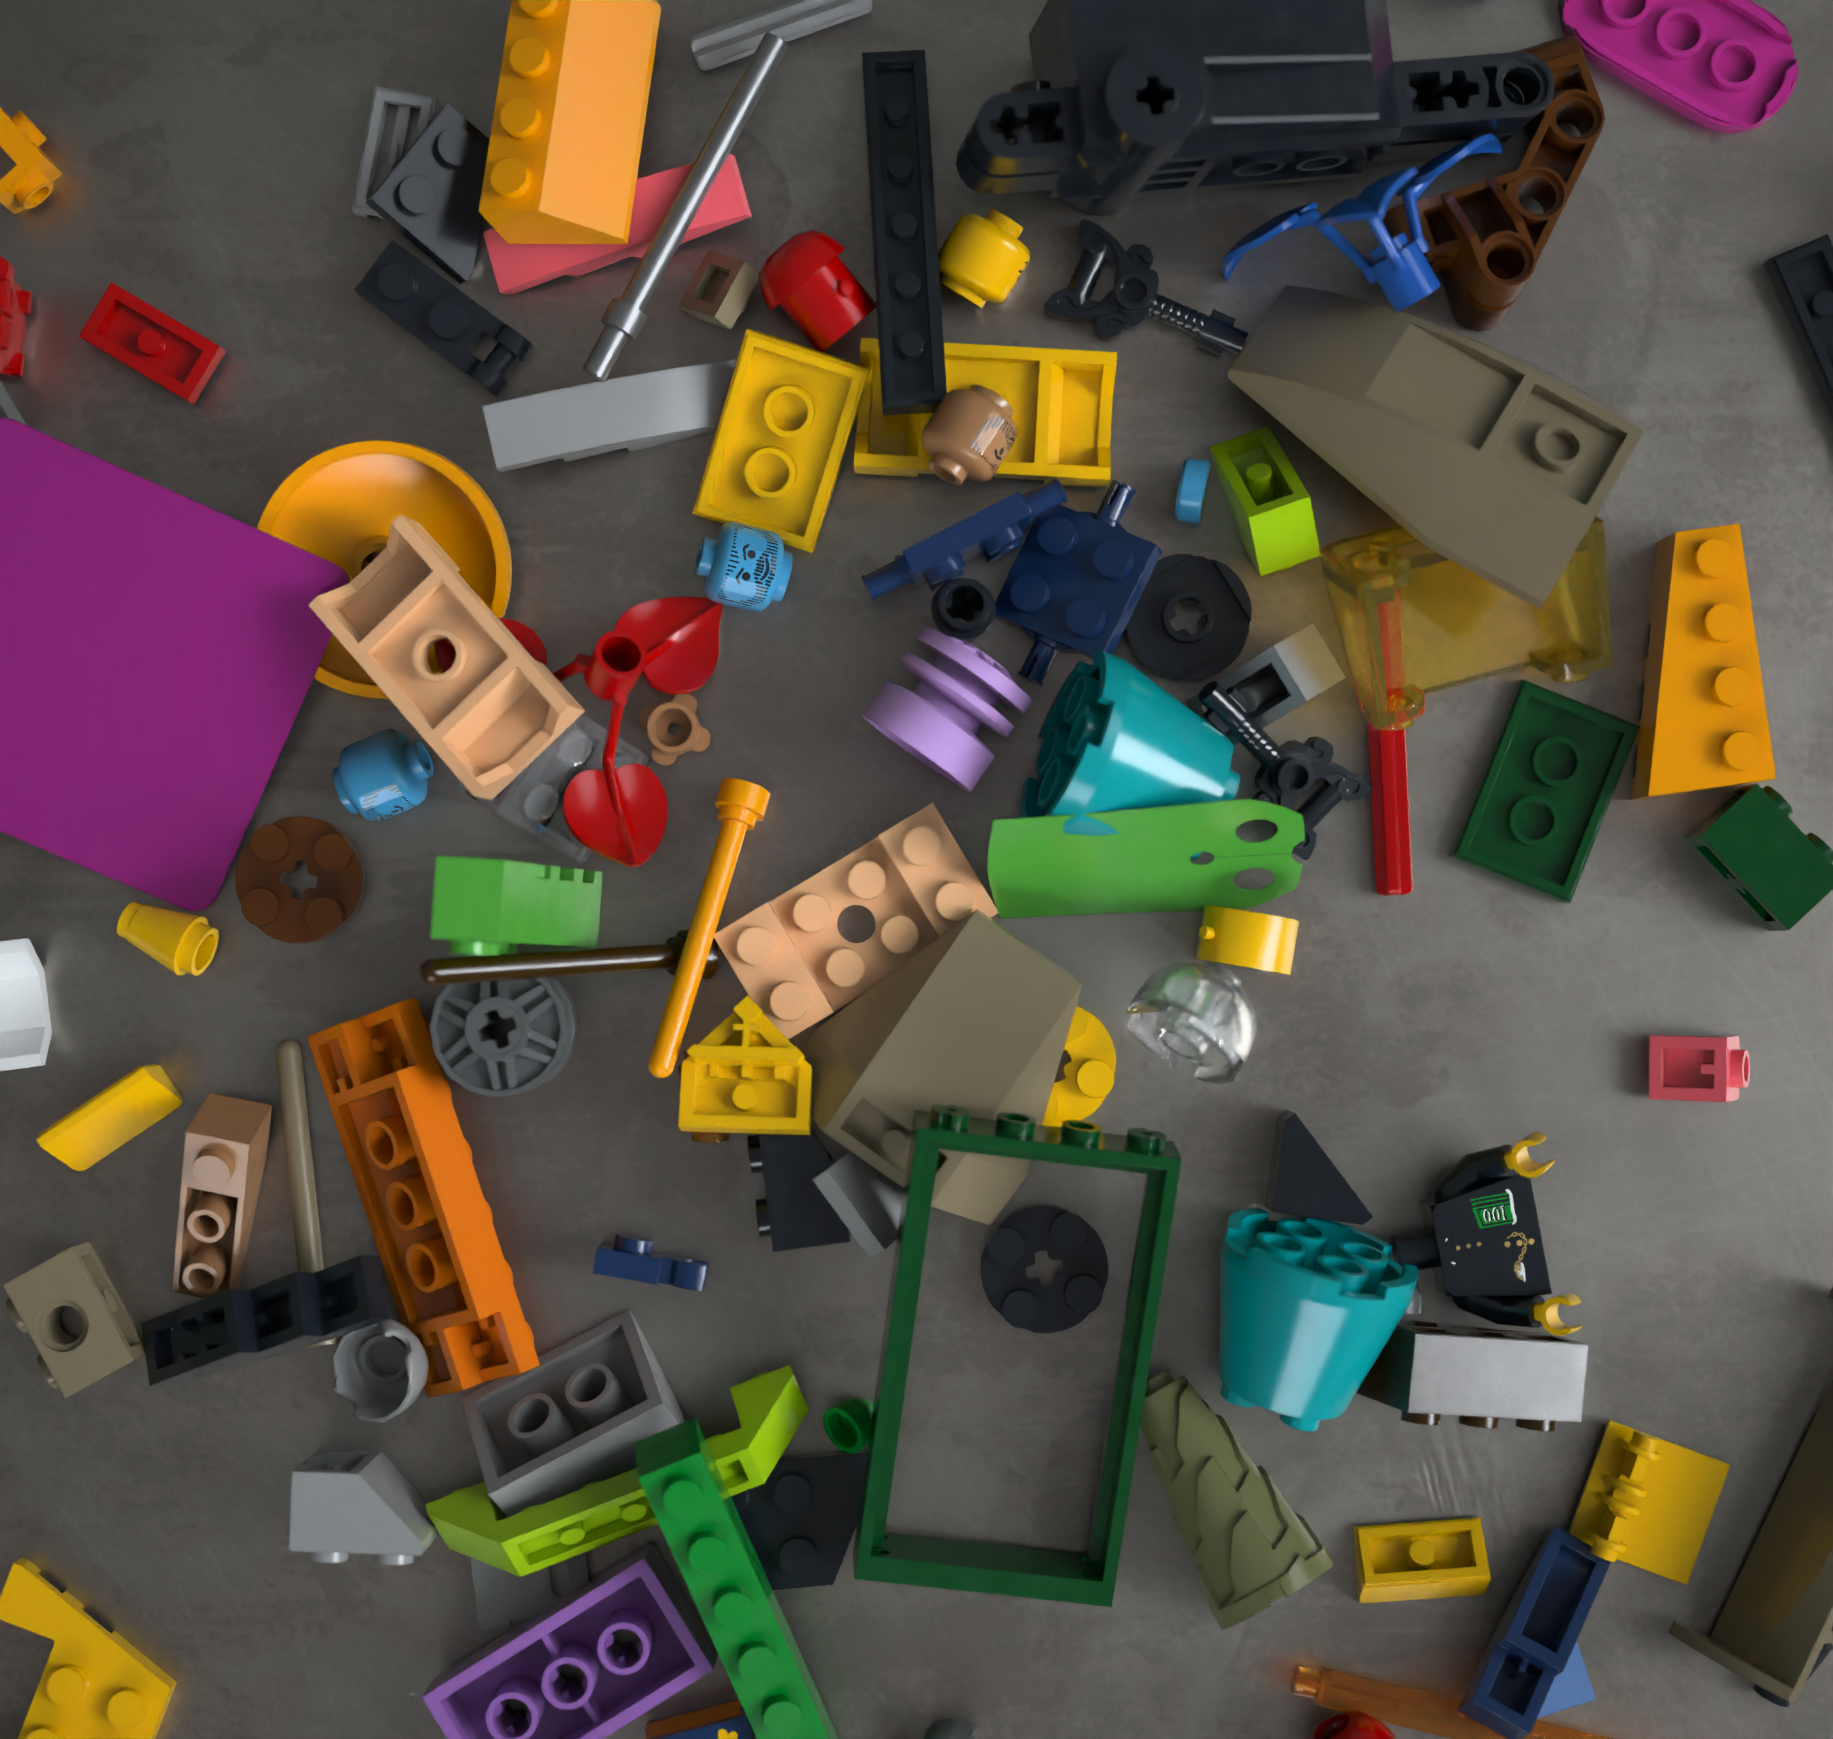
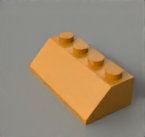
M511 0L479 206L480 214L508 244H628L661 7L657 1Z

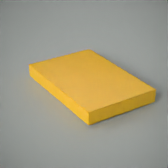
M747 329L692 514L722 524L728 521H735L773 531L781 537L784 544L813 553L819 539L871 368L756 330Z

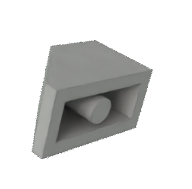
M1311 624L1273 645L1217 682L1225 690L1229 687L1237 690L1251 705L1246 713L1263 729L1344 680L1346 676L1314 624ZM1199 693L1188 699L1186 702L1191 710L1211 724L1203 716L1208 709L1199 701ZM1229 730L1224 734L1233 742L1234 746L1240 743Z

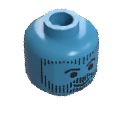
M728 521L720 527L714 539L702 538L696 556L694 573L705 576L704 589L710 600L752 612H760L772 600L777 602L782 600L791 574L793 555L790 552L784 551L783 540L777 533L735 521Z
M390 728L345 747L340 753L339 766L333 770V782L340 801L350 813H360L364 818L378 822L422 803L427 796V778L433 776L434 767L431 757L422 742L418 740L411 742L404 733Z

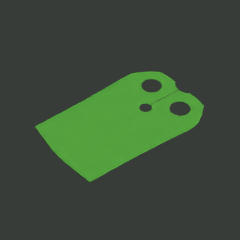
M1234 799L1082 814L1102 821L1119 832L1118 834L1101 836L1065 834L1063 831L1064 822L1075 816L1070 814L993 820L987 856L989 884L1000 919L1109 913L1203 911L1204 905L1246 909L1277 899L1297 888L1303 864L1296 862L1291 853L1299 842L1305 841V827L1302 814L1280 805L1253 799ZM1257 819L1271 821L1278 828L1274 836L1259 842L1241 840L1235 833L1237 827L1242 823ZM1200 852H1209L1214 856L1213 861L1207 864H1195L1191 862L1190 858L1192 855ZM1251 868H1263L1269 870L1274 875L1273 882L1259 889L1237 887L1233 883V878L1239 872Z

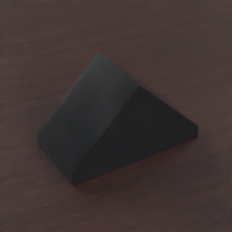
M1287 1110L1277 1117L1265 1207L1277 1213L1364 1225L1372 1219L1371 1213L1296 1113Z

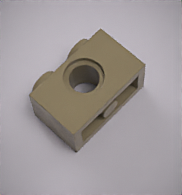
M89 1241L66 1249L3 1285L10 1297L6 1300V1307L12 1321L22 1332H29L40 1352L37 1356V1364L42 1376L52 1388H60L65 1398L145 1355L144 1340ZM64 1306L75 1308L82 1316L84 1326L79 1338L68 1335L61 1327L60 1313Z

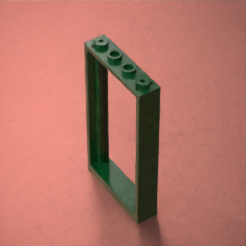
M955 1105L931 1106V1112L915 1110L853 1547L854 1579L1112 1607L1182 1158L1174 1142L1166 1140L1167 1136L1164 1133L1150 1131L1145 1128H1130L1127 1130L1126 1136L1101 1133L1099 1125L1080 1120L1063 1121L1060 1128L1036 1125L1035 1118L1014 1112L998 1113L996 1120L970 1117L971 1112L968 1109ZM939 1149L1146 1174L1088 1554L885 1532Z

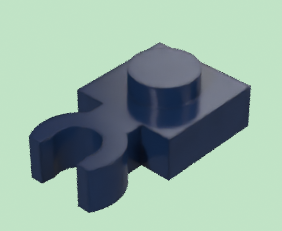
M616 1234L614 1243L603 1242L597 1248L593 1269L594 1274L655 1285L663 1283L694 1291H702L705 1287L709 1267L708 1261L666 1255L665 1252L652 1250V1239L628 1234Z

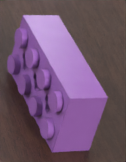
M651 1542L569 1595H566L558 1602L435 1677L423 1694L422 1699L447 1739H604L714 1670L718 1652ZM619 1629H626L627 1632L633 1631L640 1637L636 1646L637 1649L632 1650L629 1642L620 1647L614 1641ZM564 1664H571L572 1667L576 1665L584 1672L580 1684L577 1683L574 1676L568 1681L563 1679L560 1672ZM509 1699H516L517 1702L520 1700L527 1705L529 1710L526 1718H523L520 1710L514 1715H511L505 1707Z

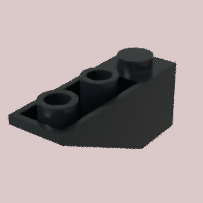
M810 1128V1135L758 1134L747 1136L752 1174L763 1173L766 1198L755 1200L760 1238L771 1236L773 1252L850 1242L851 1232L813 1181L817 1175L835 1162L814 1129Z

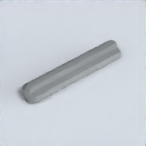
M789 0L693 34L690 38V46L698 67L703 71H707L754 54L765 33L774 34L784 42H789L869 13L872 10V0Z

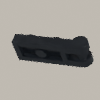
M393 240L354 290L361 298L495 397L499 395L508 383L504 376L516 360L524 362L535 347L519 332L503 323ZM487 336L497 345L483 362L473 356L472 353L483 338Z

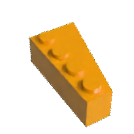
M1740 523L1675 532L1656 544L1648 624L1651 625L1648 657L1644 658L1642 683H1645L1641 720L1638 721L1640 728L1636 736L1635 747H1638L1635 777H1632L1630 800L1754 784L1776 779Z

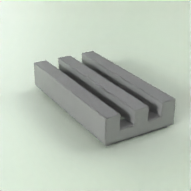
M374 86L352 204V211L355 215L363 217L373 215L378 216L380 220H385L365 202L373 193L389 104L398 105L386 176L406 152L413 108L421 109L416 140L439 111L440 103L437 97Z

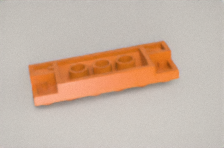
M417 997L395 1003L365 1016L337 1024L307 1036L402 1324L419 1339L428 1358V1380L424 1385L427 1398L464 1391L482 1382L521 1374L540 1366L534 1348L533 1333L525 1321L513 1286L512 1270L504 1259L493 1226L492 1211L488 1202L484 1199L472 1163L471 1148L463 1137L452 1104L451 1089L447 1080L443 1077L438 1059L434 1054L430 1026L422 1015Z

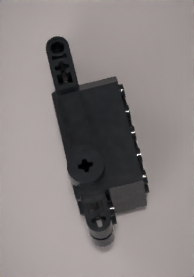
M1048 0L1029 33L1034 80L1016 84L1011 88V92L994 95L982 105L957 152L956 167L960 178L967 187L978 193L992 195L1048 190V198L1060 197L1062 201H1068L1073 207L1088 215L1109 216L1124 211L1142 196L1192 190L1359 177L1363 173L1366 163L1378 164L1379 162L1435 158L1465 141L1486 134L1495 135L1502 145L1549 105L1554 95L1555 81L1551 69L1543 59L1532 53L1525 52L1393 62L1386 0Z

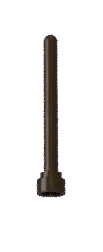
M680 930L675 937L668 938L665 944L428 959L421 964L419 976L427 985H447L666 969L671 975H675L689 930ZM713 938L701 980L711 979L716 973L719 955L715 938Z

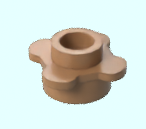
M688 693L676 694L672 702L661 704L657 708L646 706L638 715L639 727L648 733L649 739L653 744L651 757L660 765H671L675 762L677 756L691 750L703 752L710 744L711 734L708 729L700 725L695 713L698 703L692 695ZM670 724H679L680 732L677 735L669 733L668 727Z

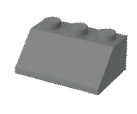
M629 1309L539 1356L540 1366L521 1374L495 1379L460 1398L488 1495L507 1517L518 1514L526 1507L541 1505L578 1491L589 1483L604 1481L637 1468L634 1442L685 1422L676 1395L639 1324Z

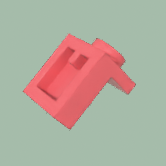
M1649 1035V1099L1729 1102L1739 1098V1088H1747L1750 1076V1059L1748 1050H1740L1739 1036Z

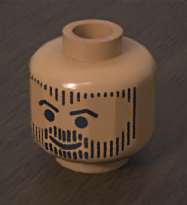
M971 385L968 390L960 388L949 391L924 427L921 436V443L927 454L931 457L928 466L932 472L944 481L956 486H960L964 480L976 483L989 481L1000 467L1017 438V427L1012 419L1014 411L1010 404L997 393L980 385Z

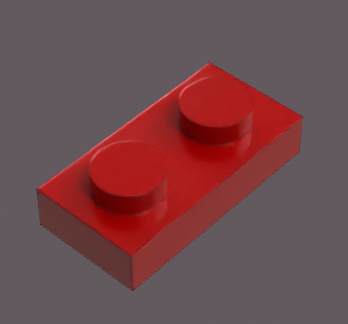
M112 282L79 334V337L85 342L192 405L197 401L226 352L219 345Z

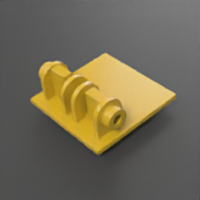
M1608 1420L1568 1533L1591 1545L1590 1553L1611 1562H1615L1617 1559L1687 1585L1730 1464Z

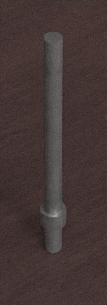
M765 33L621 298H613L601 319V323L605 327L582 367V370L591 377L605 382L627 339L635 340L647 318L643 313L644 308L788 47L786 42L776 35Z

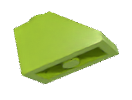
M1269 426L1209 446L1211 457L1240 540L1260 577L1278 570L1291 568L1298 563L1321 556L1310 495Z

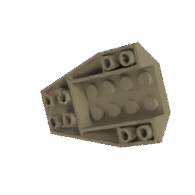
M1286 285L1229 369L1227 375L1233 383L1424 546L1540 610L1593 522L1646 428L1645 423L1534 363L1400 311L1395 313L1393 309L1333 292Z

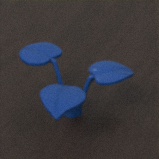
M1493 134L1478 136L1440 154L1418 170L1413 166L1378 179L1364 188L1358 197L1348 198L1338 203L1322 216L1315 211L1316 208H1319L1316 201L1286 211L1270 219L1238 241L1224 256L1221 272L1228 281L1235 267L1247 251L1258 247L1283 231L1313 226L1364 273L1369 284L1378 281L1395 313L1401 311L1441 286L1424 256V253L1430 250V247L1423 237L1417 209L1419 196L1438 175L1461 159L1483 153L1502 154V146ZM1395 193L1397 197L1402 195L1411 242L1408 241L1404 232L1391 238L1381 221L1388 202ZM1367 220L1380 245L1369 251L1375 263L1372 264L1331 224Z

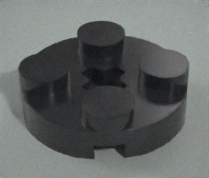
M1179 553L1158 560L1124 630L1129 647L1142 665L1170 682H1196L1219 674L1236 660L1246 643L1252 611L1248 592L1243 582L1232 569L1214 559L1209 560L1203 556ZM1183 601L1188 608L1199 605L1203 609L1204 615L1197 621L1198 627L1201 630L1199 633L1190 635L1186 629L1176 631L1172 627L1170 621L1176 616V611L1173 607L1176 603Z
M1049 1203L1027 1205L1007 1214L990 1234L980 1262L983 1288L993 1308L1011 1326L1042 1334L1056 1333L1072 1328L1082 1322L1089 1313L1093 1312L1101 1303L1109 1272L1106 1250L1096 1230L1077 1213ZM1047 1250L1050 1260L1061 1259L1063 1268L1062 1271L1054 1273L1053 1284L1042 1286L1039 1278L1027 1277L1026 1267L1035 1264L1034 1253Z

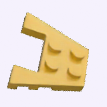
M19 1558L13 1562L0 1596V1620L54 1641L52 1651L18 1739H156L177 1682L116 1631L110 1633L82 1610L84 1605L67 1591L61 1593L39 1574L41 1570L31 1561Z

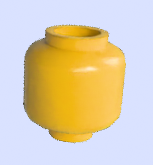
M991 208L986 218L974 213L963 214L938 252L939 270L944 274L940 284L980 309L984 307L987 301L992 304L1004 302L1030 261L1028 248L1018 240L1024 228Z

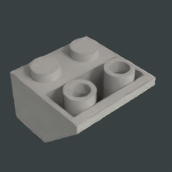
M318 1449L292 1471L289 1552H308V1560L311 1562H344L348 1560V1553L374 1554V1562L382 1565L410 1564L414 1561V1555L421 1556L439 1535V1532L427 1515L425 1504L429 1502L382 1451Z

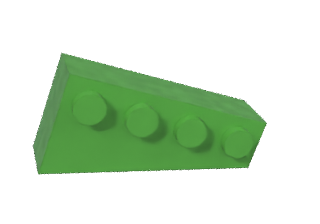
M436 856L431 938L450 939L449 953L471 955L513 954L518 952V944L598 947L603 872L577 868L560 869V866L538 865L510 860Z

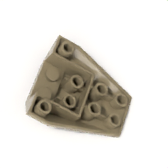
M976 909L816 1028L801 1050L805 1060L812 1066L813 1070L811 1118L825 1134L903 1188L915 1110L931 1112V1106L955 1105L968 1109L971 1112L970 1117L996 1120L998 1113L1014 1112L1031 1116L1036 1119V1125H1042L1083 982ZM939 1149L931 1207L991 1226L1027 1176L1031 1160Z

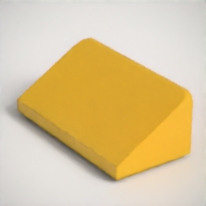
M160 1065L139 1066L39 1133V1138L36 1141L41 1148L71 1169L79 1172L85 1171L180 1107L183 1103L182 1097Z
M1480 1517L1353 1527L1357 1593L1360 1603L1474 1596L1485 1594L1491 1577Z

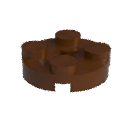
M306 816L286 817L258 828L252 834L248 844L243 848L235 873L236 893L245 919L251 924L256 925L266 935L288 943H314L332 936L331 934L339 931L354 918L364 901L367 888V872L360 853L356 851L352 841L337 826L317 818ZM304 861L307 863V872L317 876L318 883L316 888H306L303 898H296L293 896L292 886L285 884V876L287 872L295 871L298 862Z

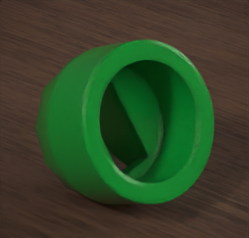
M850 1396L840 1400L825 1412L823 1417L824 1428L829 1439L837 1448L846 1453L854 1454L868 1444L873 1403L863 1397Z

